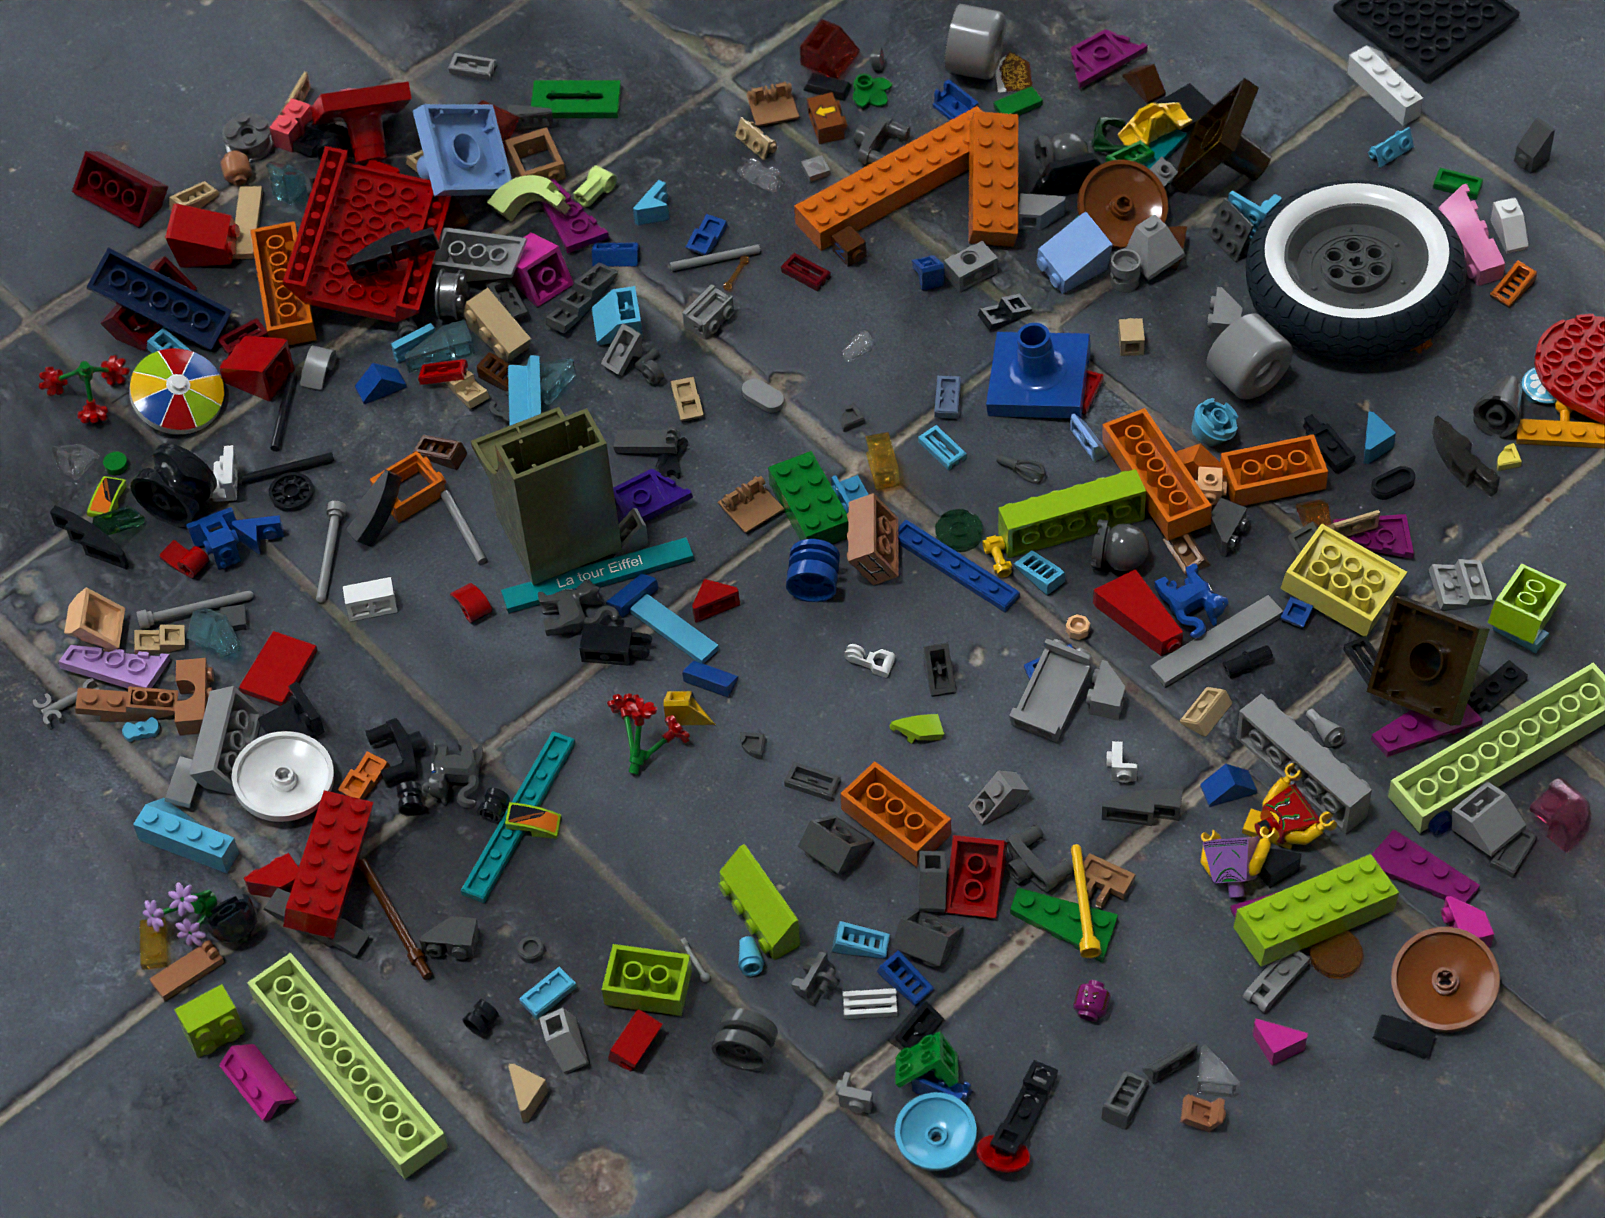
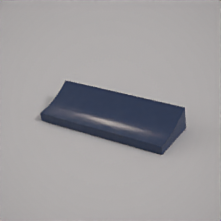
M109 247L86 286L88 290L209 351H212L217 339L232 317L231 309Z

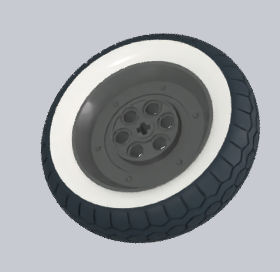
M1344 179L1317 184L1301 190L1282 201L1268 213L1258 226L1248 249L1246 282L1250 298L1258 314L1291 345L1326 359L1337 361L1340 359V361L1356 362V360L1358 362L1382 360L1408 352L1431 339L1446 325L1456 311L1463 295L1466 282V259L1461 240L1451 222L1437 207L1422 196L1403 187L1382 181L1372 180L1371 182V180L1355 179V181L1353 179Z

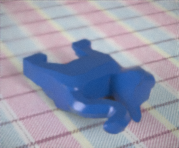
M1194 563L1185 567L1188 578L1184 579V586L1177 589V583L1174 580L1168 585L1169 580L1163 577L1155 581V589L1161 599L1170 605L1171 613L1177 617V620L1183 625L1196 627V630L1190 636L1192 638H1199L1206 632L1205 623L1197 617L1186 615L1203 606L1212 625L1216 626L1217 617L1223 614L1225 607L1229 603L1226 597L1215 594L1209 583L1198 576V566Z

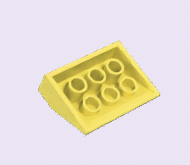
M1321 524L1286 571L1280 589L1305 603L1313 605V608L1360 635L1367 637L1402 583L1407 571Z

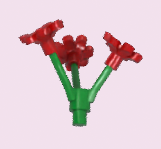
M116 355L110 356L109 362L103 361L101 367H94L87 361H83L76 370L64 375L60 369L55 370L53 367H46L45 372H40L39 374L40 379L44 380V382L39 383V388L41 390L47 388V395L51 397L55 394L61 395L64 392L62 386L68 384L67 379L78 375L80 380L85 382L88 398L86 400L87 405L83 406V410L78 412V419H81L82 423H88L89 421L95 423L99 421L98 418L100 420L108 418L106 414L108 409L106 406L100 407V405H96V401L93 398L90 384L93 373L102 372V378L107 379V384L113 386L116 382L119 384L125 383L123 375L129 374V368L123 367L126 364V360L124 358L118 359Z
M620 694L612 696L613 700L607 702L612 713L621 712V717L625 721L630 747L629 762L631 764L629 773L638 775L640 766H643L644 761L648 760L666 742L669 743L674 738H679L684 744L689 741V733L683 730L682 726L677 723L676 718L671 715L665 718L669 730L662 735L663 738L648 751L640 749L642 726L645 719H650L651 715L656 714L658 708L652 702L644 704V699L640 698L637 694L633 696L632 694H625L623 698ZM631 717L636 725L635 743L630 722Z

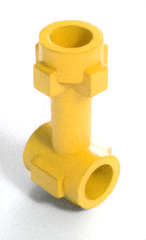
M996 535L986 537V540H982L985 554L992 553L996 563L993 565L994 573H997L1000 578L1009 576L1012 573L1011 561H1005L1001 550H1005L1003 537H996Z

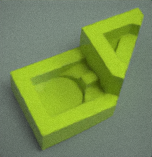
M938 714L906 717L894 720L889 725L891 730H898L908 737L907 741L911 744L915 739L941 740L944 736Z

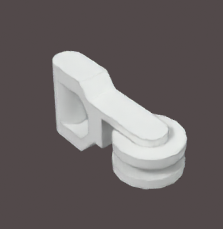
M849 644L844 653L846 660L871 669L875 675L884 678L889 676L896 658L894 653L880 649L874 653L869 652L866 660L863 659L866 652L861 646L856 644ZM877 658L884 659L882 667L875 665L874 660Z

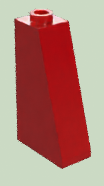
M1136 569L1094 589V606L1160 656L1168 652L1172 653L1182 646L1183 631Z

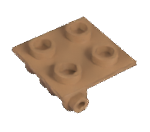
M785 81L775 84L776 88L771 84V89L769 90L767 85H765L764 90L763 87L751 88V91H747V98L756 127L799 118L791 93V83H786Z
M762 476L753 477V480L747 484L743 483L741 488H735V491L725 494L724 498L718 501L722 509L745 534L784 510L783 506L763 486L765 485V480Z

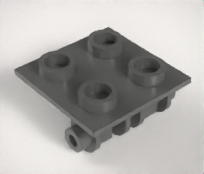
M1224 198L1208 235L1237 262L1241 254L1247 255L1250 243L1247 240L1254 225L1227 198Z

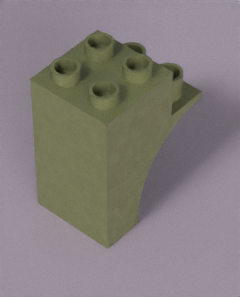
M557 407L471 441V446L490 480L496 516L533 585L622 550L607 443L587 408L564 416L560 407Z

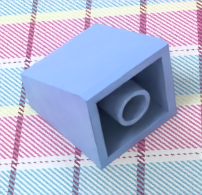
M1084 212L1038 249L1036 263L1039 269L1045 271L1049 276L1051 284L1063 294L1106 271L1113 244L1088 213Z

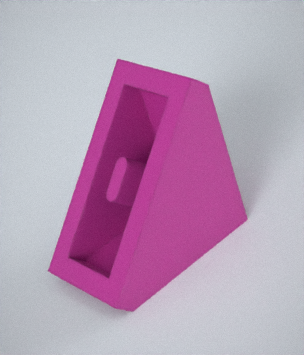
M1255 1019L1253 1037L1271 1066L1304 1051L1306 1048L1308 1033L1260 1019Z

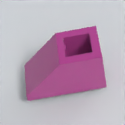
M1452 896L1446 897L1444 907L1441 908L1444 923H1448L1450 927L1472 933L1488 947H1491L1494 932L1486 913Z

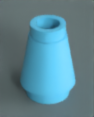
M750 936L741 938L739 941L738 968L746 976L758 975L763 969L764 960L755 939Z

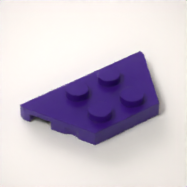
M650 469L613 487L618 525L633 508L638 509L645 522L693 498L692 492L688 488L683 489L679 487L674 480L663 477L661 473L654 469Z

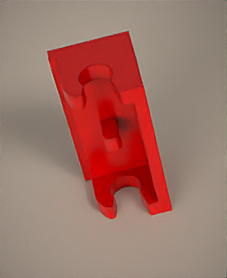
M638 1009L611 1048L608 1060L627 1071H631L635 1068L663 1024Z

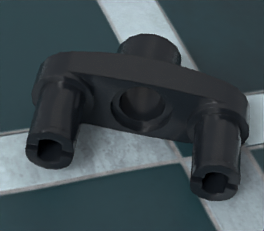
M397 718L388 720L386 724L376 728L365 730L370 746L391 738L395 740L401 755V763L380 770L385 785L406 777L410 779L418 776L414 756L426 752L420 731L407 735Z

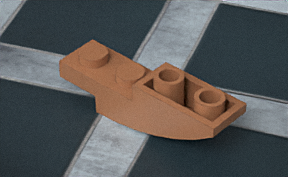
M128 686V692L78 688L75 714L101 716L100 721L107 722L145 721L150 717L155 719L175 714V701H178V690Z

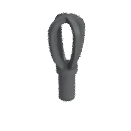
M999 454L997 457V463L1012 468V470L1030 482L1038 483L1045 476V468L1040 462L1013 459L1003 454ZM1022 464H1032L1040 467L1041 471ZM1021 470L1039 477L1037 479H1034L1023 473Z

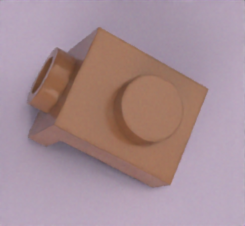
M1188 1094L1183 1098L1181 1123L1206 1132L1212 1131L1221 1125L1225 1119V1100L1218 1098L1214 1102H1209Z

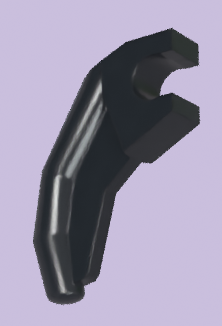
M685 437L678 440L677 453L660 454L656 470L663 477L670 478V475H674L677 479L681 477L678 458L687 448L688 440Z

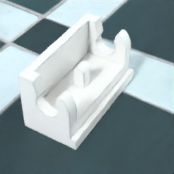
M391 577L343 586L349 621L397 612Z

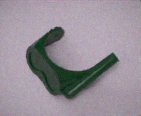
M1100 117L1095 125L1094 136L1091 142V147L1094 148V151L1112 154L1129 146L1114 145L1102 133V129H1105L1107 125L1124 128L1126 122L1119 118Z

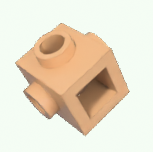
M1199 467L1198 480H1195L1210 504L1216 505L1221 496H1226L1227 482L1222 481L1223 468Z

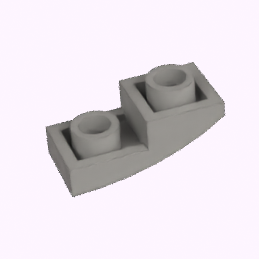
M179 757L165 802L177 806L190 807L198 783L189 776L192 759Z

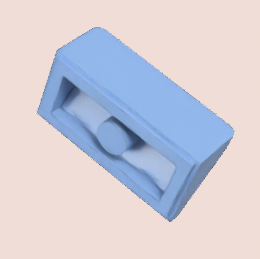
M1072 414L1070 430L1091 459L1096 462L1107 457L1109 453L1087 423L1076 414Z

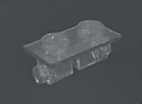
M745 157L741 158L745 164L738 168L737 174L740 175V178L754 184L759 177L756 185L769 192L777 191L779 187L778 182L785 183L777 169L771 166L767 169L762 166L760 161L754 158H750V160Z

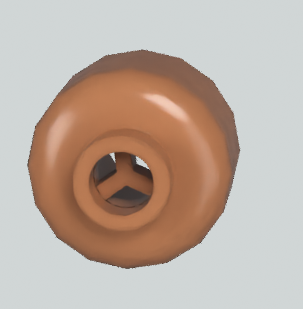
M230 151L221 160V169L227 182L234 183V185H242L251 177L252 169L246 154L240 151Z

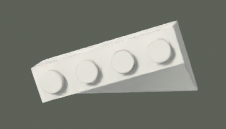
M1365 46L1349 55L1347 74L1400 124L1404 126L1421 116L1423 97L1393 70L1382 51Z

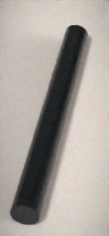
M288 373L270 446V449L275 452L279 451L296 381V374Z
M332 452L242 474L240 478L242 484L333 462L334 458Z

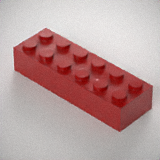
M323 791L285 908L283 927L334 939L369 828L374 802Z

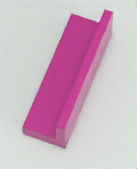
M254 1044L231 1046L219 1065L262 1121L270 1120L280 1104L294 1103L297 1099Z

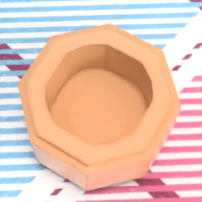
M1076 614L1068 618L1066 632L1070 638L1080 640L1088 636L1090 622L1086 616Z

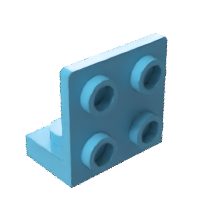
M1231 191L1228 196V200L1254 225L1249 236L1251 239L1268 213L1282 202V198L1276 194L1269 200H1265L1261 206L1256 205L1234 191Z

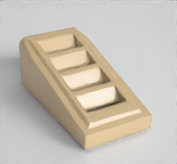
M201 182L170 196V211H172L173 204H182L201 209L219 195V191L207 182Z

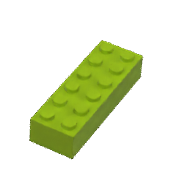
M1134 469L1106 478H1098L1088 483L1076 484L1063 490H1055L1038 497H1030L1024 501L1009 503L998 508V536L1003 537L1005 543L1004 551L1007 558L1029 553L1031 550L1036 551L1098 533V528H1101L1097 527L1098 519L1109 521L1111 528L1118 524L1139 522L1144 520L1146 489L1137 470Z
M1369 854L1237 909L1233 928L1260 967L1394 911L1399 891L1373 856Z

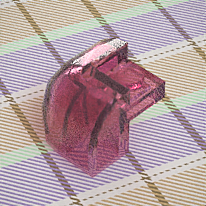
M1561 777L1551 782L1548 790L1530 805L1529 810L1549 826L1547 838L1566 853L1589 830L1592 813L1588 800Z

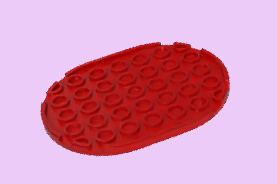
M1583 314L1576 315L1575 318L1566 321L1560 320L1543 333L1537 344L1534 356L1537 376L1545 389L1559 402L1605 425V317Z

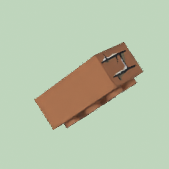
M874 493L850 501L849 512L847 513L849 531L847 533L848 562L872 585L899 577L898 517Z

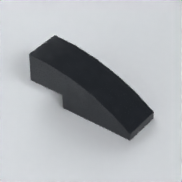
M385 469L356 504L361 512L346 529L356 542L371 546L379 536L395 505L402 480L400 475Z

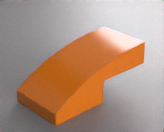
M367 751L355 770L350 769L338 791L350 797L364 799L382 778L380 770L388 768L390 764L386 760Z

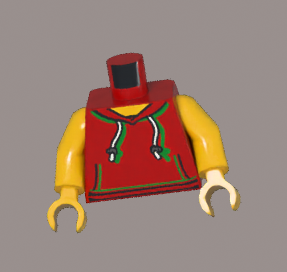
M1290 763L1285 767L1286 776L1284 778L1280 777L1262 802L1261 821L1255 823L1254 828L1257 835L1262 837L1260 835L1262 827L1266 826L1268 828V834H1271L1272 829L1275 827L1279 833L1277 840L1279 844L1288 842L1289 844L1307 845L1322 835L1324 829L1328 831L1334 830L1337 827V822L1333 820L1326 824L1327 820L1332 818L1333 815L1330 812H1324L1319 818L1296 784H1290L1291 781H1298L1302 777L1301 770L1293 776L1290 775L1291 770L1296 766L1294 763Z

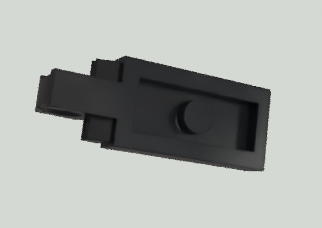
M1313 414L1304 418L1303 427L1306 430V436L1314 434L1322 457L1335 472L1355 462V454L1329 423L1320 424Z

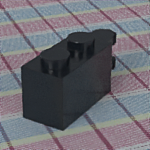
M584 624L579 647L581 661L630 666L631 658H648L650 650L646 645H650L653 638L649 634L633 632V628L626 626Z

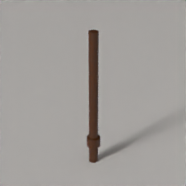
M365 858L359 860L357 865L406 948L409 961L413 966L417 967L424 980L431 978L432 972L425 962L426 957L423 951L415 945L368 861Z

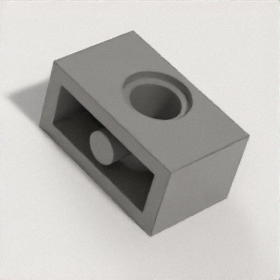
M983 241L971 245L967 249L944 260V275L959 292L998 273V258Z

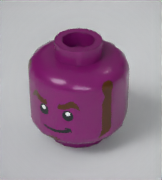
M1089 980L1088 984L1079 985L1073 1008L1078 1012V1017L1096 1022L1098 1018H1103L1106 1015L1111 994L1104 988L1103 983Z

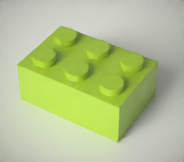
M1521 563L1495 600L1487 623L1533 644L1558 608L1567 584Z
M613 944L602 986L604 1005L682 1016L692 973L690 955Z

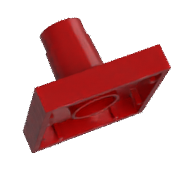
M409 81L320 94L311 107L313 124L315 126L345 121L356 163H368L371 159L376 161L384 160L387 157L384 146L385 138L382 115L400 113L410 102L412 97Z

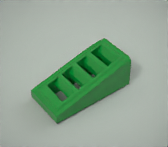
M1140 140L1106 156L1105 162L1130 160L1143 165L1155 156V152Z

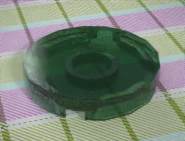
M953 509L942 514L941 518L936 522L935 536L936 539L956 552H966L974 549L980 543L983 537V525L976 514L973 515L965 509Z

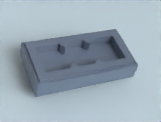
M937 376L935 418H958L961 377Z

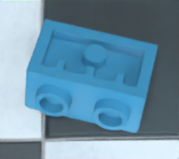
M836 475L831 477L832 488L846 513L849 512L850 501L869 495L858 475L840 482Z

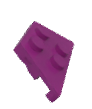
M1107 29L1070 48V55L1078 87L1082 88L1148 52V45L1143 42L1141 45L1130 42L1129 37L1117 35L1115 32Z

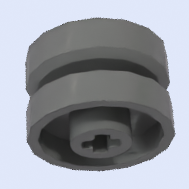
M736 1008L726 1010L722 1014L719 1032L715 1035L712 1044V1052L719 1060L734 1068L745 1071L763 1070L768 1065L771 1048L775 1044L778 1035V1028L773 1021L755 1011Z

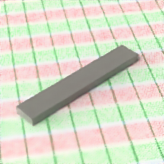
M1267 595L1207 631L1201 637L1190 641L1150 665V671L1166 687L1278 620L1284 611Z

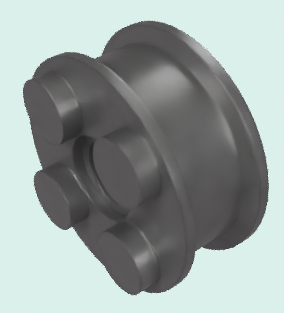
M239 113L228 121L222 132L227 153L230 151H240L247 155L249 162H254L267 156L274 146L268 120L258 114Z
M441 269L438 273L435 290V311L437 318L440 320L447 316L455 317V320L460 321L464 316L465 297H469L470 285L466 283V274H464L463 270H459L458 273H446L445 269Z

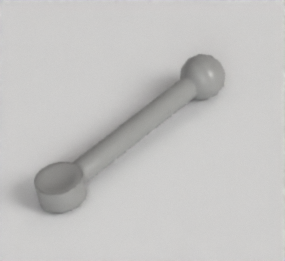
M685 938L680 939L681 946L690 955L692 962L699 971L701 981L708 982L710 974L703 970L690 949Z

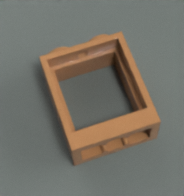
M547 127L505 140L507 156L517 177L537 175L549 180L554 179L556 182L566 179L564 163ZM549 150L554 161L553 163L528 171L524 170L519 158Z

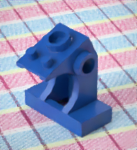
M231 507L186 524L193 545L197 547L204 545L207 554H213L218 570L241 561L236 546L240 541L232 526V521H235L236 517ZM218 526L221 527L220 529L215 530L213 532L208 531Z

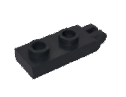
M1508 660L1470 693L1471 698L1467 704L1472 708L1479 703L1474 709L1477 714H1480L1485 709L1491 711L1526 682L1528 674Z

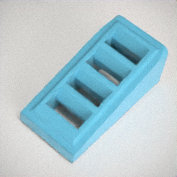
M162 328L147 341V349L151 353L169 349L170 347L191 351L165 328Z
M1032 550L1014 563V567L1046 595L1065 582V572ZM1031 559L1033 560V562L1028 566L1024 565ZM1037 564L1039 565L1038 568L1032 570V568L1035 567Z
M840 921L835 931L832 952L885 959L890 934ZM854 938H859L858 943L853 942ZM865 939H869L868 946L864 945ZM875 940L880 941L879 949L874 948Z

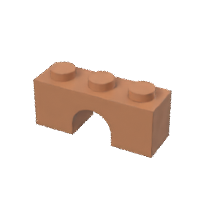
M206 658L176 660V683L180 694H193L187 700L175 701V725L179 735L200 733L209 693L213 691L212 687H210V682L214 681L213 667L208 666Z

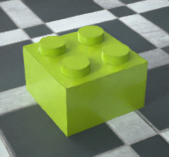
M222 984L174 1009L183 1033L197 1058L213 1053L216 1048L227 1042L237 1040L240 1035L245 1033L237 1009Z

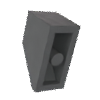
M1536 118L1518 143L1514 162L1531 174L1549 161L1555 129L1541 118Z

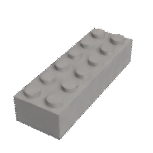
M1260 694L1239 711L1237 739L1280 777L1284 778L1286 776L1285 767L1290 763H1294L1296 766L1291 770L1290 775L1293 776L1301 770L1302 777L1298 781H1291L1290 784L1295 783L1306 800L1320 813L1330 812L1333 817L1328 820H1335L1337 828L1345 835L1367 818L1372 792L1368 783L1354 775L1345 763L1339 762L1328 748L1322 747L1316 742L1311 733L1301 729L1291 716L1285 715L1278 709L1274 701L1268 700L1264 695Z

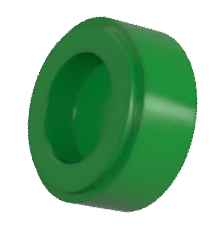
M111 452L105 456L103 465L107 473L119 475L128 468V461L123 453Z

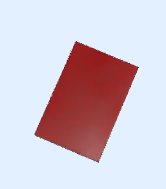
M273 631L240 684L239 691L279 706L285 704L291 695L288 686L299 682L316 654L317 646Z

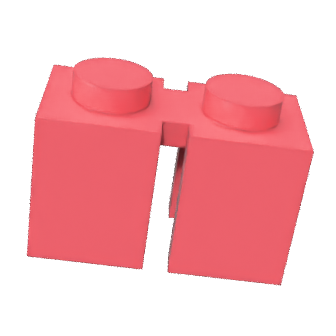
M293 98L282 110V115L279 114L269 127L275 147L289 152L294 151L293 142L305 133V125L313 119L310 104Z

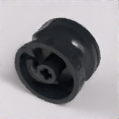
M163 443L158 445L150 456L155 463L154 469L145 468L140 470L131 481L130 489L136 501L151 515L170 525L186 527V524L191 523L199 513L200 507L198 502L208 500L217 488V479L209 466L194 453L175 444Z

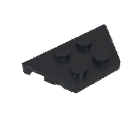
M1093 153L1049 162L1030 194L1051 196L1077 194L1086 177L1101 163Z

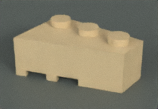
M486 288L466 302L462 322L483 340L499 358L508 363L529 349L531 338L489 288Z

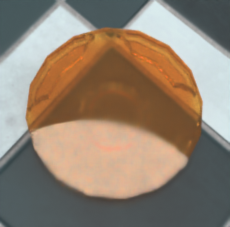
M1347 931L1310 946V961L1313 967L1329 978L1342 979L1349 977L1355 973L1362 962L1363 948L1359 940Z

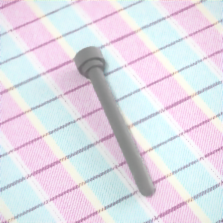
M331 501L327 506L326 514L330 522L316 600L319 603H323L326 600L339 522L346 515L347 506L340 501Z
M244 591L154 613L146 611V609L136 613L140 629L145 630L155 625L154 622L248 601L253 598L254 594L252 591Z

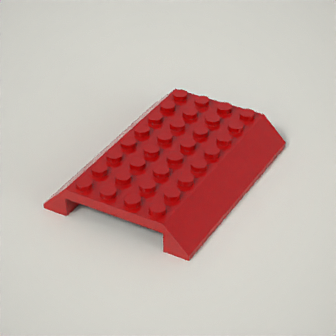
M325 146L286 269L283 285L304 304L394 323L418 314L437 250L396 261L397 268L357 280H353L346 262L374 241L410 227L412 233L433 227L439 242L452 196H434L431 181L427 179L347 163V150Z

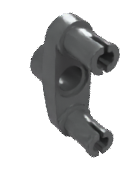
M886 116L879 118L870 128L860 125L854 136V143L860 145L858 162L869 165L886 156L877 152L885 137L892 135L906 141L909 138L911 128L894 122L893 119Z
M1034 824L1019 834L1015 833L1006 838L1008 850L1013 858L1012 861L1006 864V869L1012 880L1017 884L1028 878L1041 890L1048 892L1055 888L1058 882L1073 874L1074 868L1068 859H1065L1051 869H1047L1028 848V846L1044 837L1040 826Z

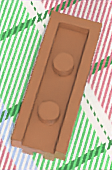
M207 940L202 946L194 949L149 980L165 1002L224 964V961L213 943Z

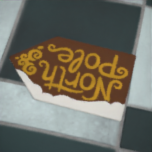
M1011 51L1000 60L996 71L998 92L1021 91L1031 87L1030 62Z

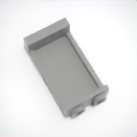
M1046 639L1042 656L1017 709L1013 707L1009 718L1013 726L1058 742L1093 667V659L1085 649H1073L1061 640L1054 639L1052 641Z

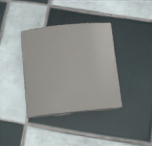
M1458 559L1455 565L1432 564L1429 568L1440 610L1476 607L1491 603L1493 600L1481 560Z

